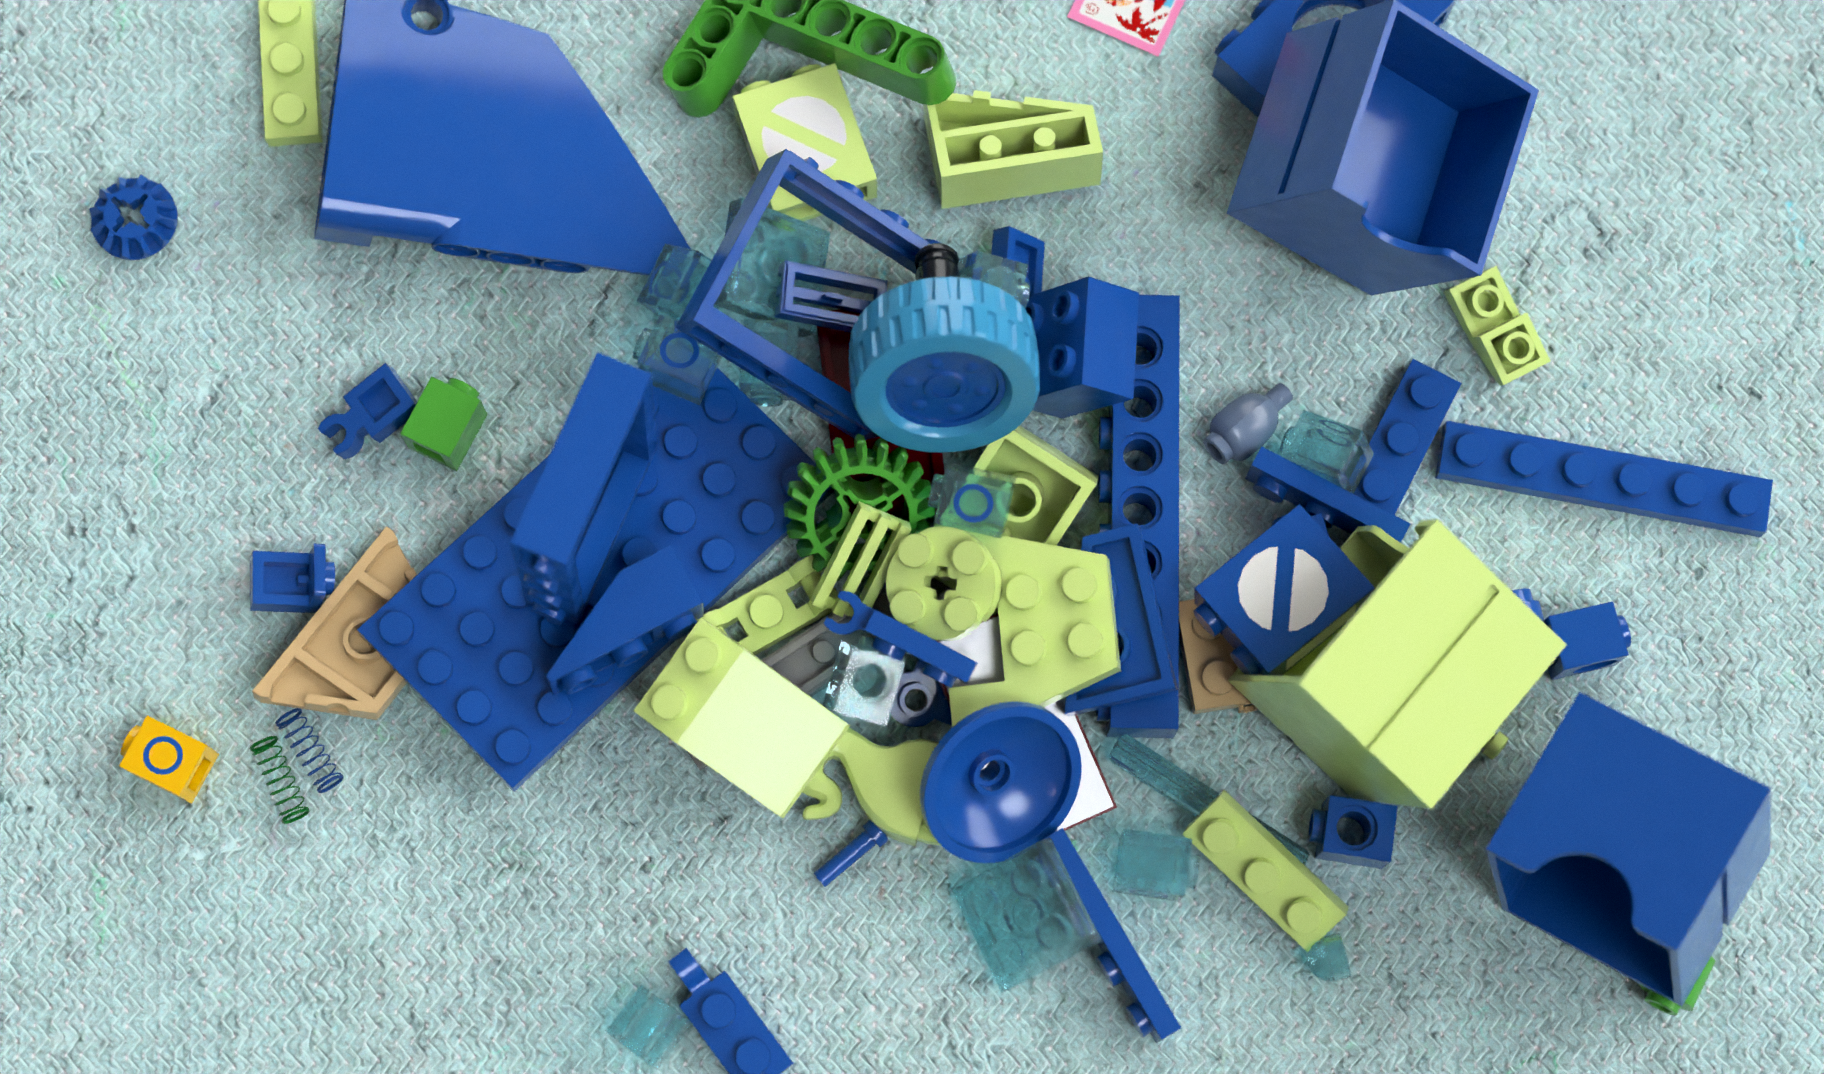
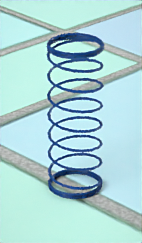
M300 708L292 709L277 719L275 724L279 727L278 729H283L300 718H305L306 721L300 728L288 733L284 739L293 736L303 728L310 727L312 730L305 738L293 743L290 748L299 745L307 738L317 737V741L311 747L301 751L296 757L304 755L314 747H323L316 757L309 759L301 766L304 767L318 757L329 756L322 766L312 770L307 776L313 775L325 766H335L327 776L317 780L313 785L321 783L329 776L340 774L328 779L317 788L318 793H324L337 786L344 777L341 773H333L336 769V764H327L330 760V755L322 754L325 748L324 745H316L319 740L317 735L310 736L313 727L305 726L307 723L306 717H299L302 710ZM299 711V712H298L296 715H294L292 718H290V719H288V720H286V721H284V722H282V723H279V722H280L281 720H283L285 717L289 716L290 714H292V713H294V712ZM338 779V780H337L335 783H333L332 785L326 787L325 789H322V788H323L325 785H327L328 783H330V782H332V781Z

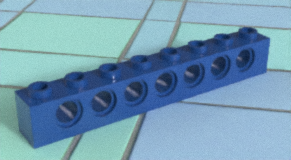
M1139 294L1136 346L1146 348L1151 353L1153 360L1147 364H1135L1134 398H1141L1147 401L1153 413L1143 418L1134 417L1125 409V402L1109 406V417H1100L1099 450H1109L1108 470H1099L1098 502L1108 503V524H1099L1098 533L1133 524L1126 519L1123 513V509L1130 504L1144 505L1150 511L1152 521L1139 526L1141 527L1149 565L1152 569L1153 583L1178 690L1096 710L1097 721H1106V737L1174 738L1179 729L1180 295ZM1130 451H1142L1150 457L1152 467L1145 471H1135L1127 466L1123 456Z

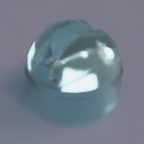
M1340 933L1324 936L1308 951L1307 964L1311 972L1319 979L1334 982L1352 977Z

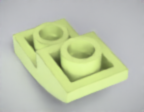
M1497 266L1483 271L1481 276L1471 277L1443 291L1465 334L1500 386L1550 362L1528 313H1519Z

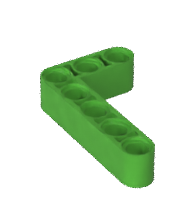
M705 0L663 68V79L682 111L689 116L697 118L708 116L720 107L763 38L824 64L830 65L835 63L837 69L920 104H940L951 96L956 87V75L939 40L844 0ZM841 31L840 33L831 36V35L834 34L835 32ZM882 49H887L886 51H884V52H882V53H880V54H876L877 52H879V51L882 50ZM933 67L930 71L920 74L923 70Z

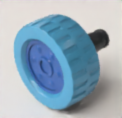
M943 243L928 244L921 248L915 256L916 281L897 286L877 297L862 311L852 328L849 343V379L852 402L863 423L873 433L890 443L922 452L948 453L965 451L990 444L1008 435L1020 426L1033 410L1040 391V363L1037 340L1031 317L1015 298L994 285L979 280L961 278L958 269L959 257L957 252L952 247Z

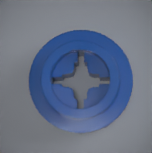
M141 174L138 178L129 179L118 176L115 184L107 189H99V198L94 207L89 208L92 227L90 230L99 245L109 254L125 260L144 259L158 253L173 237L178 222L177 207L171 194L161 183L158 184L149 180ZM142 205L140 213L148 228L145 229L140 224L137 226L133 222H129L123 227L125 219L121 214L119 206H128L130 209L135 210Z

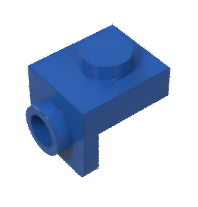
M313 543L309 553L252 551L250 556V611L316 613L321 607L325 595H331L334 591L335 564L334 562L326 561L325 544Z

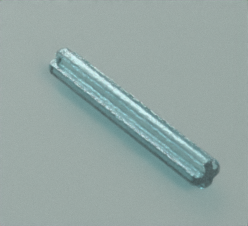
M1128 734L1120 736L1109 753V759L1112 763L1196 817L1220 794ZM1252 815L1304 865L1306 864L1310 855L1308 850Z

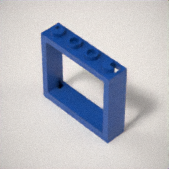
M784 149L766 159L676 328L855 439L858 433L864 435L865 440L879 437L858 416L850 392L713 306L778 185L914 274L917 271L914 262L917 252L928 244L941 242L933 239H923L908 229L909 223L900 215L889 210L877 209L863 199V192L856 186L843 180L834 181L818 170L819 165L813 158L802 159L792 151ZM959 262L958 269L962 278L967 267Z
M598 352L594 357L510 541L526 604L532 606L531 612L546 617L547 622L561 625L564 619L579 625L658 448L652 374Z

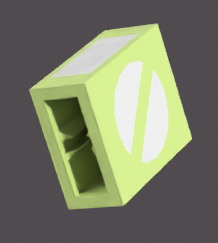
M835 63L824 67L819 64L807 65L796 70L790 78L774 83L767 80L757 81L744 87L740 94L733 95L735 117L756 176H758L766 159L787 149L802 159L813 158L819 165L818 170L834 181L843 180L856 186L863 192V199L865 201L877 198V177ZM779 185L767 206L775 230L823 215Z

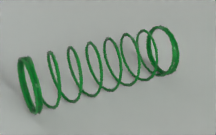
M269 736L252 744L250 751L254 752L252 755H257L269 748H281L275 756L262 760L257 765H262L273 758H285V761L278 767L269 769L261 775L269 774L278 768L288 767L290 769L284 776L265 784L268 786L283 778H294V781L287 787L270 794L272 796L288 788H298V791L293 796L274 804L277 806L294 798L303 799L296 807L279 814V816H282L294 809H299L282 818V823L288 824L309 814L310 810L306 806L299 807L305 798L295 796L300 791V787L291 786L296 778L294 776H286L291 771V767L282 766L287 758L286 756H278L282 751L281 746H273L278 741V737ZM274 739L273 741H271L270 743H268V744H266V745H263V746H261V747L254 748L255 746H257V745H259V744H261V743H263V742H265V741ZM301 812H304L303 814H301V815H299V816H297V817H295V818L286 820V819H288V818H290V817H292V816H294V815H296V814H299V813H301Z

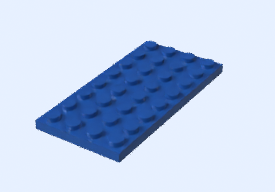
M678 338L666 349V354L671 361L684 363L691 359L693 346L688 340ZM700 350L697 360L689 367H671L664 362L660 354L643 369L652 374L658 448L579 625L565 619L561 625L547 622L546 617L531 612L532 606L526 604L510 545L512 536L549 458L548 456L357 629L359 635L380 654L394 671H397L404 681L513 792L524 784L676 641H669L667 636L646 646L648 653L638 661L619 668L614 663L597 672L598 679L587 688L574 694H567L565 689L555 695L552 694L546 677L547 673L620 570L671 544L703 601L705 613L788 535L786 525L792 519L785 517L783 510L784 503L793 500L787 493L788 482L802 481L797 473L799 462L808 463L812 466H816V463ZM831 486L821 495L816 508L834 492Z

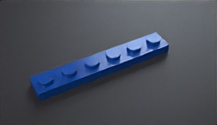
M1446 421L1443 426L1435 476L1437 479L1761 537L1767 532L1773 484L1771 479Z

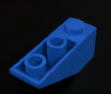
M671 544L619 571L547 673L549 689L553 695L564 689L567 694H574L587 688L598 679L597 672L614 663L619 668L638 661L648 653L646 646L667 636L669 641L680 639L691 632L698 619L704 617L703 601Z

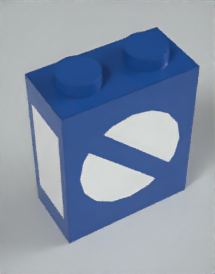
M1299 504L1195 587L1194 603L1197 608L1193 610V613L1211 636L1215 637L1221 633L1234 648L1230 652V656L1245 675L1282 676L1342 628L1371 595L1375 587Z

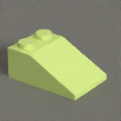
M1020 425L1008 435L988 444L960 487L962 488L968 484H978L985 487L993 498V509L990 515L980 522L965 521L956 513L953 498L938 524L1056 546L1093 491L1099 476ZM978 490L964 492L959 500L962 512L971 517L982 515L988 505L986 496ZM939 575L935 576L936 579L953 590L956 589L957 580L942 581ZM998 605L993 614L998 613Z
M702 618L699 619L633 710L676 744L782 818L786 816L850 727L848 723L723 631Z

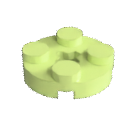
M937 526L927 528L917 534H910L900 542L898 551L893 555L888 567L886 592L890 602V611L898 622L933 640L954 641L970 635L971 633L969 632L977 629L982 622H986L994 613L1001 594L1000 569L995 558L991 557L988 549L975 535L953 527ZM948 568V577L957 580V586L955 591H946L944 600H939L936 598V590L930 586L931 579L939 575L940 569Z

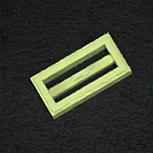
M859 501L811 596L812 605L821 609L826 606L832 609L833 614L843 617L844 614L853 617L854 611L851 604L831 594V591L868 519L875 522L841 591L855 594L887 529H892L893 531L859 596L865 605L872 608L886 581L888 567L893 555L898 551L900 542L912 530L910 522Z

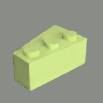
M977 90L973 91V96L952 93L947 100L940 104H923V117L941 209L1100 185L1103 149L1093 105L1025 97L1024 102L991 98V92Z

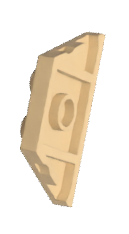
M387 526L256 685L252 690L256 700L266 704L373 720L380 718L407 683L359 635L357 629L417 575L403 554L393 530Z

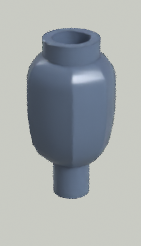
M1278 383L1265 395L1247 393L1230 402L1211 421L1210 434L1203 439L1207 452L1218 463L1223 465L1230 459L1236 461L1248 459L1274 434L1278 425V412L1293 400L1291 391L1284 384Z

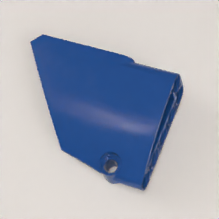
M344 0L314 239L369 247L374 236H382L432 244V249L437 252L465 258L566 273H583L593 267L657 277L658 273L665 267L673 266L680 269L694 255L667 208L618 131L549 34L494 16L451 5L447 0ZM417 12L430 13L436 18L438 27L432 30L421 29L414 24L411 16ZM667 272L661 278L669 279L674 272Z

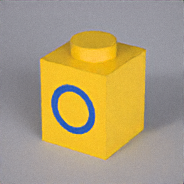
M147 715L142 725L134 726L126 736L121 747V755L124 758L119 766L129 773L192 804L219 753L208 745Z

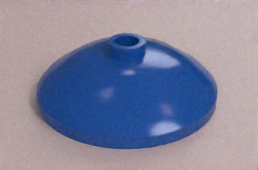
M1018 701L1003 702L973 712L945 734L933 750L925 766L920 786V807L928 830L948 852L958 858L971 862L997 863L1019 857L1039 846L1045 837L1057 830L1075 802L1082 776V761L1077 741L1063 721L1049 710L1036 704ZM987 763H989V765L987 766V768H985L984 770L981 771V769H982Z

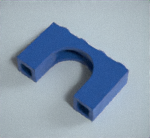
M1262 0L1251 14L1250 18L1254 21L1241 33L1237 29H1233L1216 47L1214 53L1217 55V60L1212 76L1259 118L1286 34L1292 31L1293 26L1300 18L1310 11L1324 6L1341 5L1360 10L1388 0ZM1397 0L1438 27L1448 19L1456 0Z

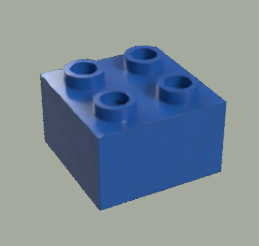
M1088 276L1018 299V302L1025 308L1026 313L1031 317L1034 324L1039 352L1040 391L1032 411L1063 419L1134 398L1139 292Z

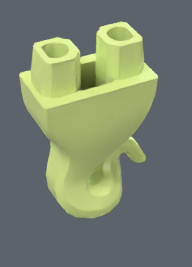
M849 727L802 792L819 801V804L809 805L804 809L803 819L829 818L839 811L842 804L841 788L824 773L826 763L834 759L840 761L846 771L855 796L866 817L888 837L915 847L917 841L940 845L928 830L920 807L921 779L928 759L938 742L914 739L897 745L880 746L872 743Z

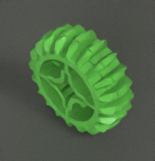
M858 433L854 439V448L845 449L843 440L836 437L833 440L835 453L829 456L823 449L815 447L813 457L816 466L799 462L797 473L802 481L788 482L787 493L793 500L787 501L783 505L785 517L792 519L786 525L789 538L799 539L796 544V550L800 557L814 555L812 568L817 573L826 568L852 516L848 497L854 505L860 501L887 512L893 507L892 501L903 494L904 503L899 518L910 522L912 529L910 534H917L927 528H931L930 523L925 519L935 515L934 503L927 499L933 493L929 480L920 479L924 473L922 465L918 461L907 463L908 453L905 448L898 447L888 454V443L880 437L875 441L872 449L867 448L865 436ZM865 473L877 475V477L869 481L860 482L854 480L849 475ZM831 486L834 489L837 501L826 511L827 517L817 524L814 520L816 505L824 491ZM867 519L859 537L867 540L875 522H870ZM892 529L888 532L886 531L866 571L874 569L893 531ZM865 543L854 545L837 582L845 575L847 570H852ZM864 574V576H863V578H862L860 584L863 582V580H864V578H865V574Z

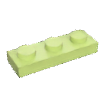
M258 0L265 140L269 147L321 143L323 140L315 0Z
M1225 790L1183 832V835L1307 952L1346 916L1349 907Z

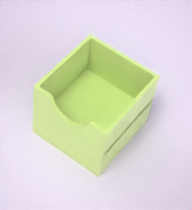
M1438 519L1419 521L1414 527L1419 538L1410 548L1395 540L1378 526H1358L1340 549L1375 587V590L1342 628L1282 676L1245 675L1238 668L1228 681L1285 735H1288L1294 741L1293 743L1351 798L1432 809L1567 644Z

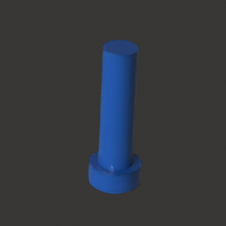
M871 820L862 826L865 830L814 872V875L824 887L830 884L876 844L882 847L888 842L887 835L873 824Z

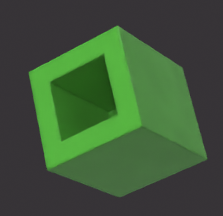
M431 376L400 433L407 447L458 471L488 415L481 400L478 399L480 393L461 380L450 378L448 383H445Z

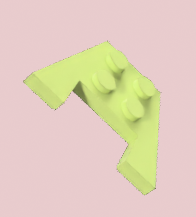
M934 523V527H953L975 535L988 549L991 557L995 558L1001 573L998 615L1005 681L949 688L952 727L973 712L997 703L1028 702L1044 708L1121 671L1110 560L1107 555ZM948 568L940 569L939 578L942 581L955 580L948 577Z

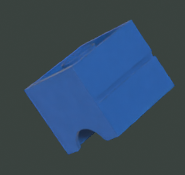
M1388 0L1344 14L1342 19L1335 17L1288 32L1227 214L1371 296L1481 276L1539 90L1397 0Z
M1579 692L1486 847L1501 907L1504 911L1682 1007L1723 936L1722 924L1724 923L1729 926L1770 854L1771 788Z

